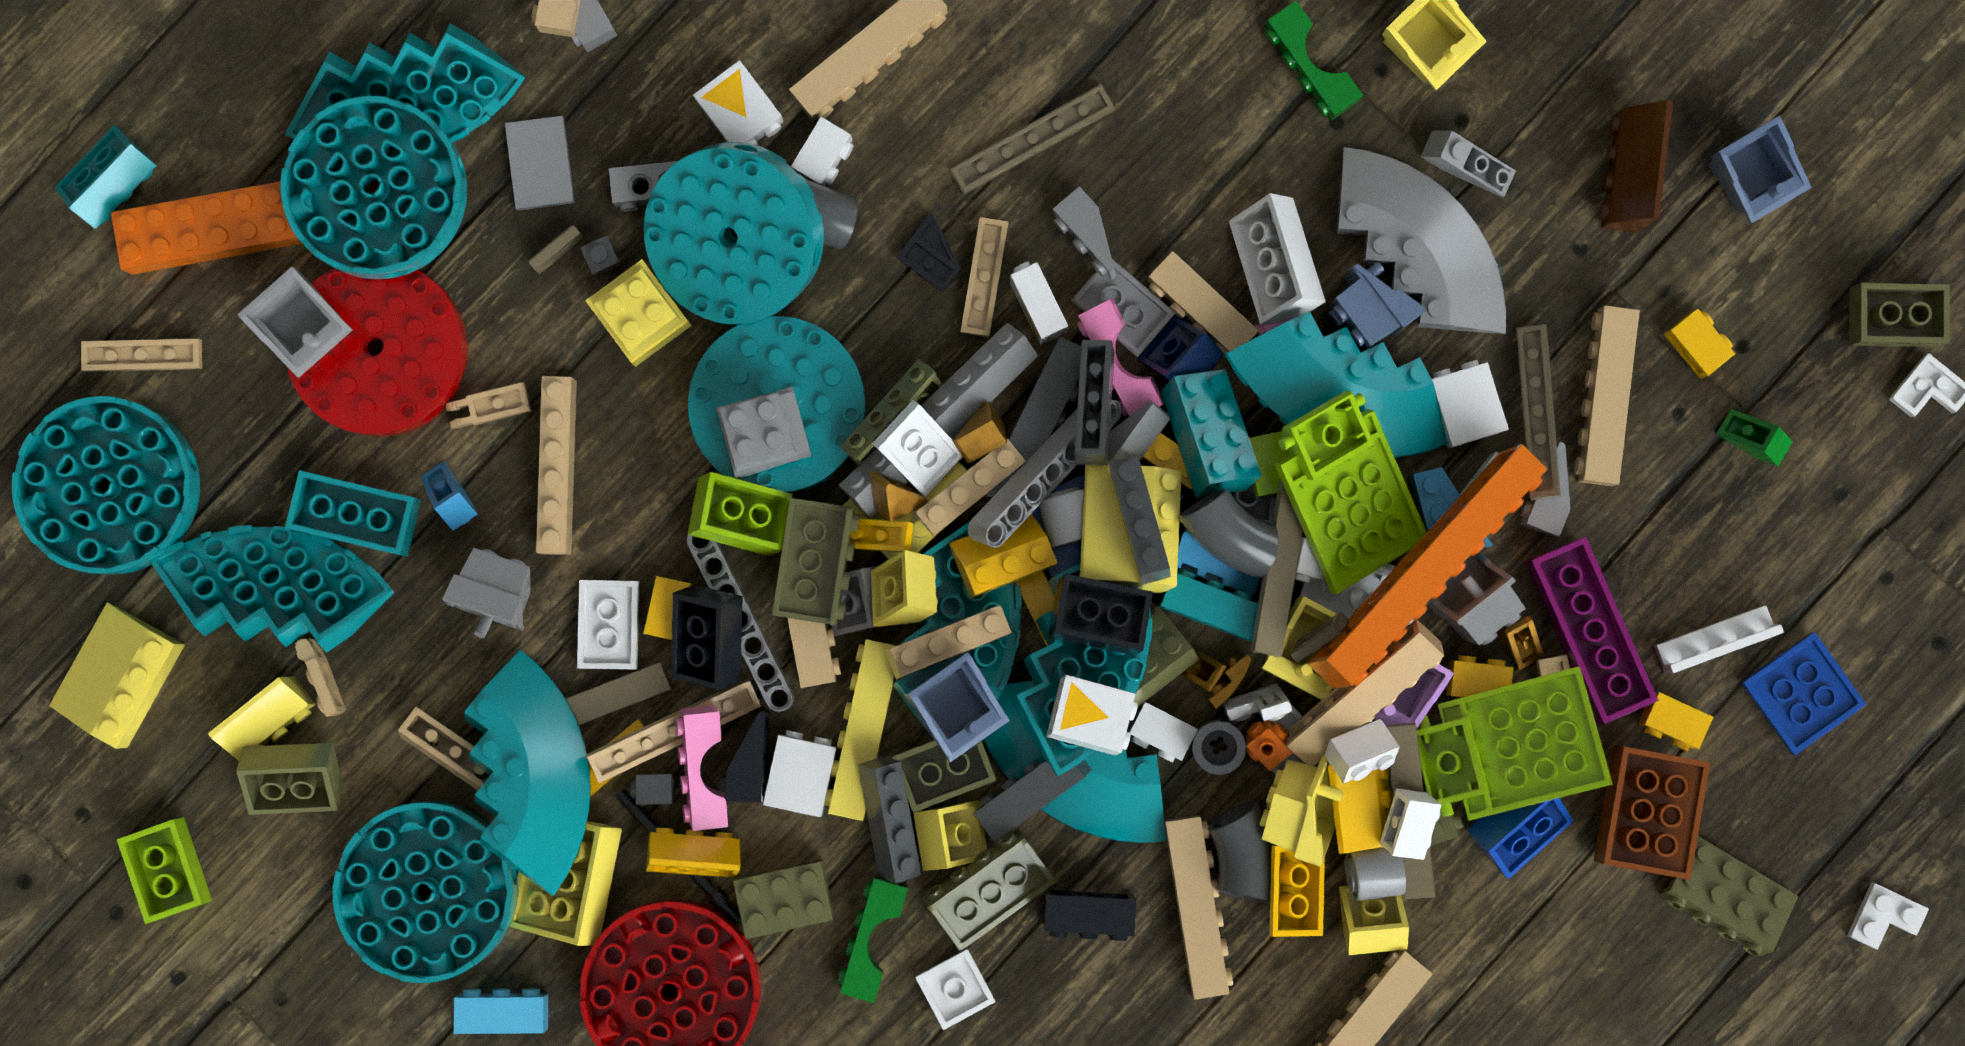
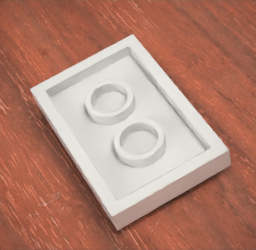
M914 400L872 443L924 497L930 493L963 457L952 442V439L920 404Z
M579 580L577 668L638 669L640 581Z

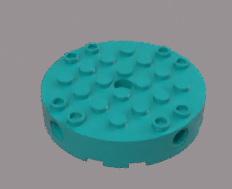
M361 96L346 99L325 108L316 114V118L304 129L298 132L288 149L289 154L285 167L282 168L281 172L282 205L289 225L296 237L320 260L352 276L366 279H389L412 273L424 267L440 255L454 238L464 216L467 201L465 169L462 159L451 139L425 113L408 103L392 100L388 97ZM379 181L378 190L374 194H369L368 189L370 185Z
M742 142L718 143L684 157L661 176L650 195L645 211V247L649 262L658 280L665 290L684 308L714 322L748 324L777 313L795 300L804 291L806 286L810 284L818 269L823 252L824 227L822 215L818 212L813 198L815 195L801 174L798 175L786 163L787 161L770 150L753 144ZM730 228L734 229L738 239H736V237L733 236Z
M771 316L757 322L737 325L720 336L708 348L699 361L692 377L688 396V414L697 445L717 471L724 476L737 479L734 475L716 408L792 386L812 456L742 477L739 480L791 494L806 491L824 483L848 462L850 457L840 446L866 418V397L856 364L836 338L807 321L791 317Z
M111 396L78 399L64 404L46 415L32 433L30 432L18 452L19 459L15 473L13 472L14 509L18 521L30 541L56 563L70 569L93 574H126L152 565L150 563L152 559L183 539L193 522L200 497V475L197 460L188 440L177 426L167 417L148 406ZM108 479L111 483L109 484V489L104 493L102 485Z
M421 801L389 809L372 818L355 833L342 852L343 855L338 869L335 871L333 907L337 924L345 941L349 946L351 945L364 963L379 973L400 979V981L412 983L438 982L457 976L477 965L499 945L507 933L514 916L518 896V879L516 869L480 843V836L490 825L485 819L471 810L456 804L441 801ZM421 884L428 885L432 890L429 899L421 896Z

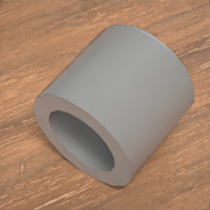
M1074 487L1049 494L1038 506L1051 548L1082 541L1084 489Z
M1384 847L1346 853V858L1344 859L1346 882L1350 893H1352L1356 901L1405 894L1406 877L1402 857L1392 856Z

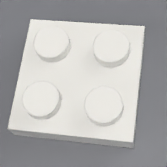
M968 948L915 977L943 1030L996 1002Z

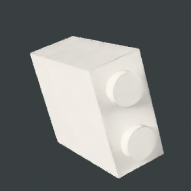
M1478 360L1462 364V370L1451 373L1450 368L1433 373L1434 379L1432 381L1435 386L1447 439V449L1509 430L1488 362L1479 365Z
M786 730L785 735H778L763 805L822 817L831 779L832 766L837 752V746L831 745L832 740L815 736L814 741L803 739V733Z

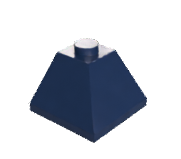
M1174 316L1136 359L1158 374L1171 380L1174 376L1210 371L1216 366L1224 353L1205 332Z

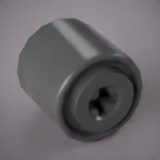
M1216 718L1208 720L1198 727L1193 738L1192 750L1196 762L1202 769L1211 774L1223 775L1231 773L1240 766L1245 758L1246 744L1243 733L1237 725L1228 720ZM1218 737L1224 738L1223 743L1227 745L1226 750L1220 749L1219 753L1213 752L1214 746L1210 745L1211 740L1217 741Z

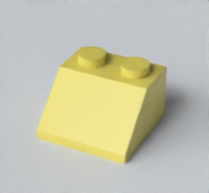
M903 550L871 570L873 626L881 627L917 623L937 612L938 600L936 597L934 557Z
M979 800L934 807L913 813L923 871L948 869L972 863L980 852L987 849L984 827L973 814L980 808Z
M1348 886L1339 887L1343 933L1348 955L1408 949L1409 925L1401 895L1356 901L1352 893H1350Z

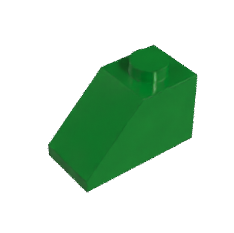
M1733 409L1730 410L1716 433L1752 457L1777 467L1793 443L1779 426Z

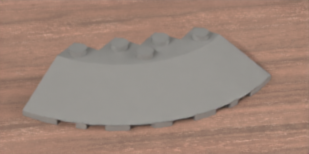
M1344 147L1336 234L1365 236L1363 265L1372 266L1378 261L1383 267H1392L1391 289L1394 291L1400 289L1411 298H1419V304L1426 310V312L1418 317L1417 327L1506 334V306L1498 266L1488 242L1467 210L1449 191L1414 167L1386 155Z

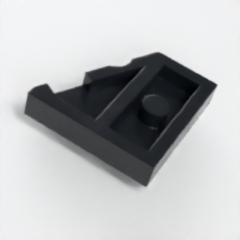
M929 213L897 256V260L942 293H945L960 273L961 267L953 255L934 215Z

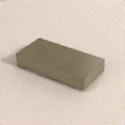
M571 225L532 257L528 263L537 273L541 274L585 237L574 225Z
M1342 612L1338 613L1301 637L1291 652L1294 660L1298 663L1338 637L1348 622L1347 617Z

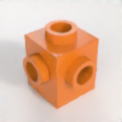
M1269 720L1262 723L1257 721L1247 731L1246 751L1254 761H1260L1271 771L1292 754V751L1286 747V738L1289 737V734L1279 722L1275 724Z

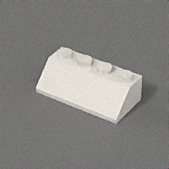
M1269 193L1229 221L1260 325L1298 317L1326 302L1293 198Z

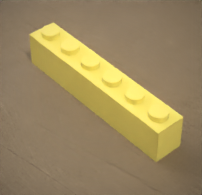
M867 639L865 640V645L859 644L856 661L861 662L859 673H853L849 689L854 691L852 703H846L843 719L848 720L846 731H840L837 748L842 749L840 760L834 759L831 777L836 778L833 789L828 788L824 806L829 807L828 814L863 821L865 818L866 806L858 764L878 757L895 679L885 652L895 647V645Z

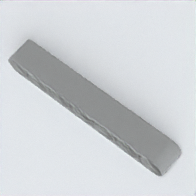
M1112 400L1110 429L1118 422L1121 416V406L1116 400ZM1077 409L972 518L968 526V534L972 540L994 548L1001 546L1078 464L1075 457Z
M687 535L688 547L708 587L720 591L723 586L729 584L734 587L736 595L743 596L742 611L748 615V623L742 627L741 653L769 708L778 712L789 709L794 703L793 691L720 544L709 540L705 548L699 549L694 543L695 536ZM714 558L719 559L722 563V569L716 575L710 574L707 569V564ZM752 637L758 638L762 644L760 651L756 654H751L746 647L747 641ZM765 663L771 664L775 670V674L770 680L762 679L759 674L760 667ZM777 690L785 691L788 696L787 703L782 707L775 705L772 700L773 694Z

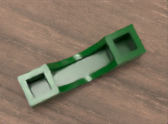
M1295 1L1267 20L1264 33L1268 41L1273 46L1277 44L1282 51L1281 58L1290 70L1294 69L1300 77L1298 82L1301 88L1306 93L1310 92L1316 100L1314 104L1318 112L1323 117L1327 116L1332 121L1357 104L1363 97V94L1347 72H1324L1310 61L1306 52L1305 42L1313 23L1298 2Z
M878 876L874 877L873 882L867 881L862 896L863 899H867L864 911L858 910L854 927L859 928L856 940L850 938L845 954L850 957L848 968H841L837 984L842 985L841 994L871 1003L875 1002L884 971L876 965L870 955L868 946L869 936L872 930L882 921L900 917L908 885L895 884Z

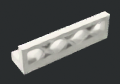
M1763 605L1654 645L1663 672L1676 673L1782 634L1784 631L1781 624H1773L1767 606Z

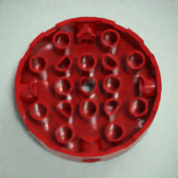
M332 268L312 283L315 289L353 330L299 378L287 367L292 384L304 403L328 423L346 431L370 437L405 434L424 426L437 417L446 408L445 404L450 403L459 390V384L468 361L465 323L459 309L449 294L438 283L419 270L395 278L366 279ZM382 341L383 349L381 353L374 356L372 352L374 343Z
M664 899L649 902L628 911L615 920L603 931L593 945L585 960L580 979L581 1013L586 1029L596 1046H742L756 1021L762 994L759 963L748 939H745L744 933L718 910L705 904L685 899ZM665 984L677 986L678 996L676 998H669L665 995L663 991Z

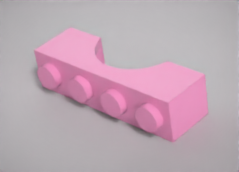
M1109 299L1078 315L1081 321L1077 324L1084 338L1089 337L1090 340H1112L1115 352L1112 390L1116 389L1120 397L1118 402L1121 406L1122 414L1125 417L1128 415L1130 417L1151 400L1158 406L1163 405L1164 401L1153 376L1141 377L1131 374L1123 368L1117 358L1116 340L1126 323L1114 299Z
M715 705L680 709V718H676L675 723L677 736H682L683 747H678L679 764L684 765L685 776H680L681 792L687 796V804L682 805L684 823L689 822L692 831L728 827L727 805L724 794H720V790L706 785L700 775V765L704 754L710 747L721 741L719 710Z

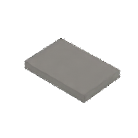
M556 116L505 123L515 209L519 211L575 203L564 117Z
M1112 259L1116 277L1111 280L1106 273L1101 276L1096 271L1073 297L1071 302L1082 312H1086L1113 298L1126 323L1116 341L1137 358L1175 315V312Z

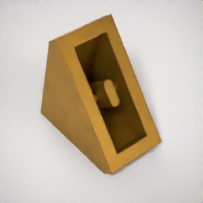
M985 401L952 442L966 462L972 463L1007 443L1004 423L990 402Z
M871 471L870 482L874 509L890 522L924 506L928 502V499L912 486L877 471Z
M1521 616L1513 625L1509 627L1505 625L1496 632L1518 670L1544 657L1533 619L1530 616Z
M1193 647L1199 660L1180 675L1205 691L1211 692L1226 666Z

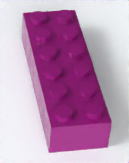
M1587 538L1575 539L1524 561L1565 655L1568 657L1571 668L1580 667L1595 723L1606 724L1659 701Z

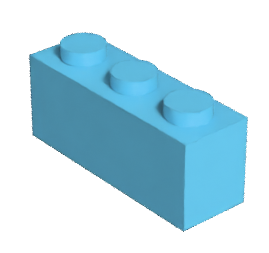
M504 988L493 989L492 994H481V989H464L463 994L454 997V1034L544 1033L548 1030V993H540L538 988L522 989V994H510V989Z

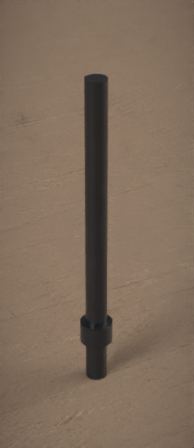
M624 788L615 795L649 834L650 832H656V828H660L640 805H636V801L631 798ZM688 875L711 899L709 903L716 910L720 909L735 925L741 921L740 913L728 901L730 898L723 890L719 891L706 876Z

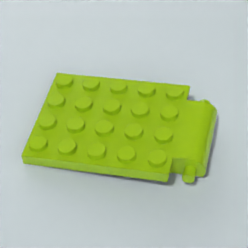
M1348 390L1285 425L1282 428L1283 438L1278 440V444L1282 450L1288 449L1290 455L1274 463L1331 594H1339L1409 551L1427 533L1375 411L1366 409L1361 412L1359 407L1366 403L1365 397L1361 393L1354 396Z
M1580 667L1570 668L1440 703L1438 707L1442 724L1431 726L1428 716H1425L1418 726L1417 735L1425 789L1428 794L1441 804L1442 817L1454 815L1451 803L1459 801L1464 802L1467 817L1470 821L1613 785ZM1421 736H1424L1425 743L1428 744L1430 753H1429L1428 750L1426 749V747H1425V745H1424V743H1423V741H1422V739H1421Z

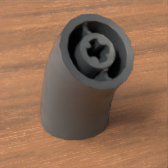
M806 180L815 195L813 198L818 212L822 215L824 245L841 250L848 243L854 230L858 211L857 199L855 196Z
M1227 488L1204 497L1183 511L1178 517L1194 540L1223 564L1241 573L1260 579L1265 577L1270 571L1278 550L1279 537L1276 526L1255 517L1245 510L1233 498Z
M1251 801L1227 811L1208 826V831L1213 839L1218 857L1219 880L1217 891L1240 899L1270 904L1272 843L1262 840L1265 827L1260 826L1263 813L1258 803Z

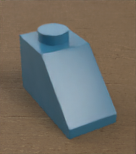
M445 461L420 477L433 508L453 531L461 525L468 523L471 518L477 515L470 497Z

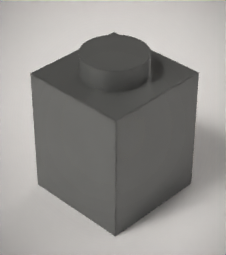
M607 235L580 248L591 273L597 279L624 267L612 241Z
M675 773L637 774L636 780L631 781V798H636V805L675 803Z

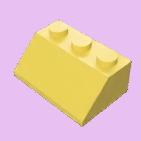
M278 677L210 731L208 735L239 761L243 747L264 746L270 740L273 742L278 741L288 733L286 728L294 721L298 724L305 720L312 713L309 709L316 703L295 677Z

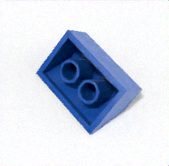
M1560 798L1478 818L1467 831L1478 847L1499 871L1509 879L1574 821Z

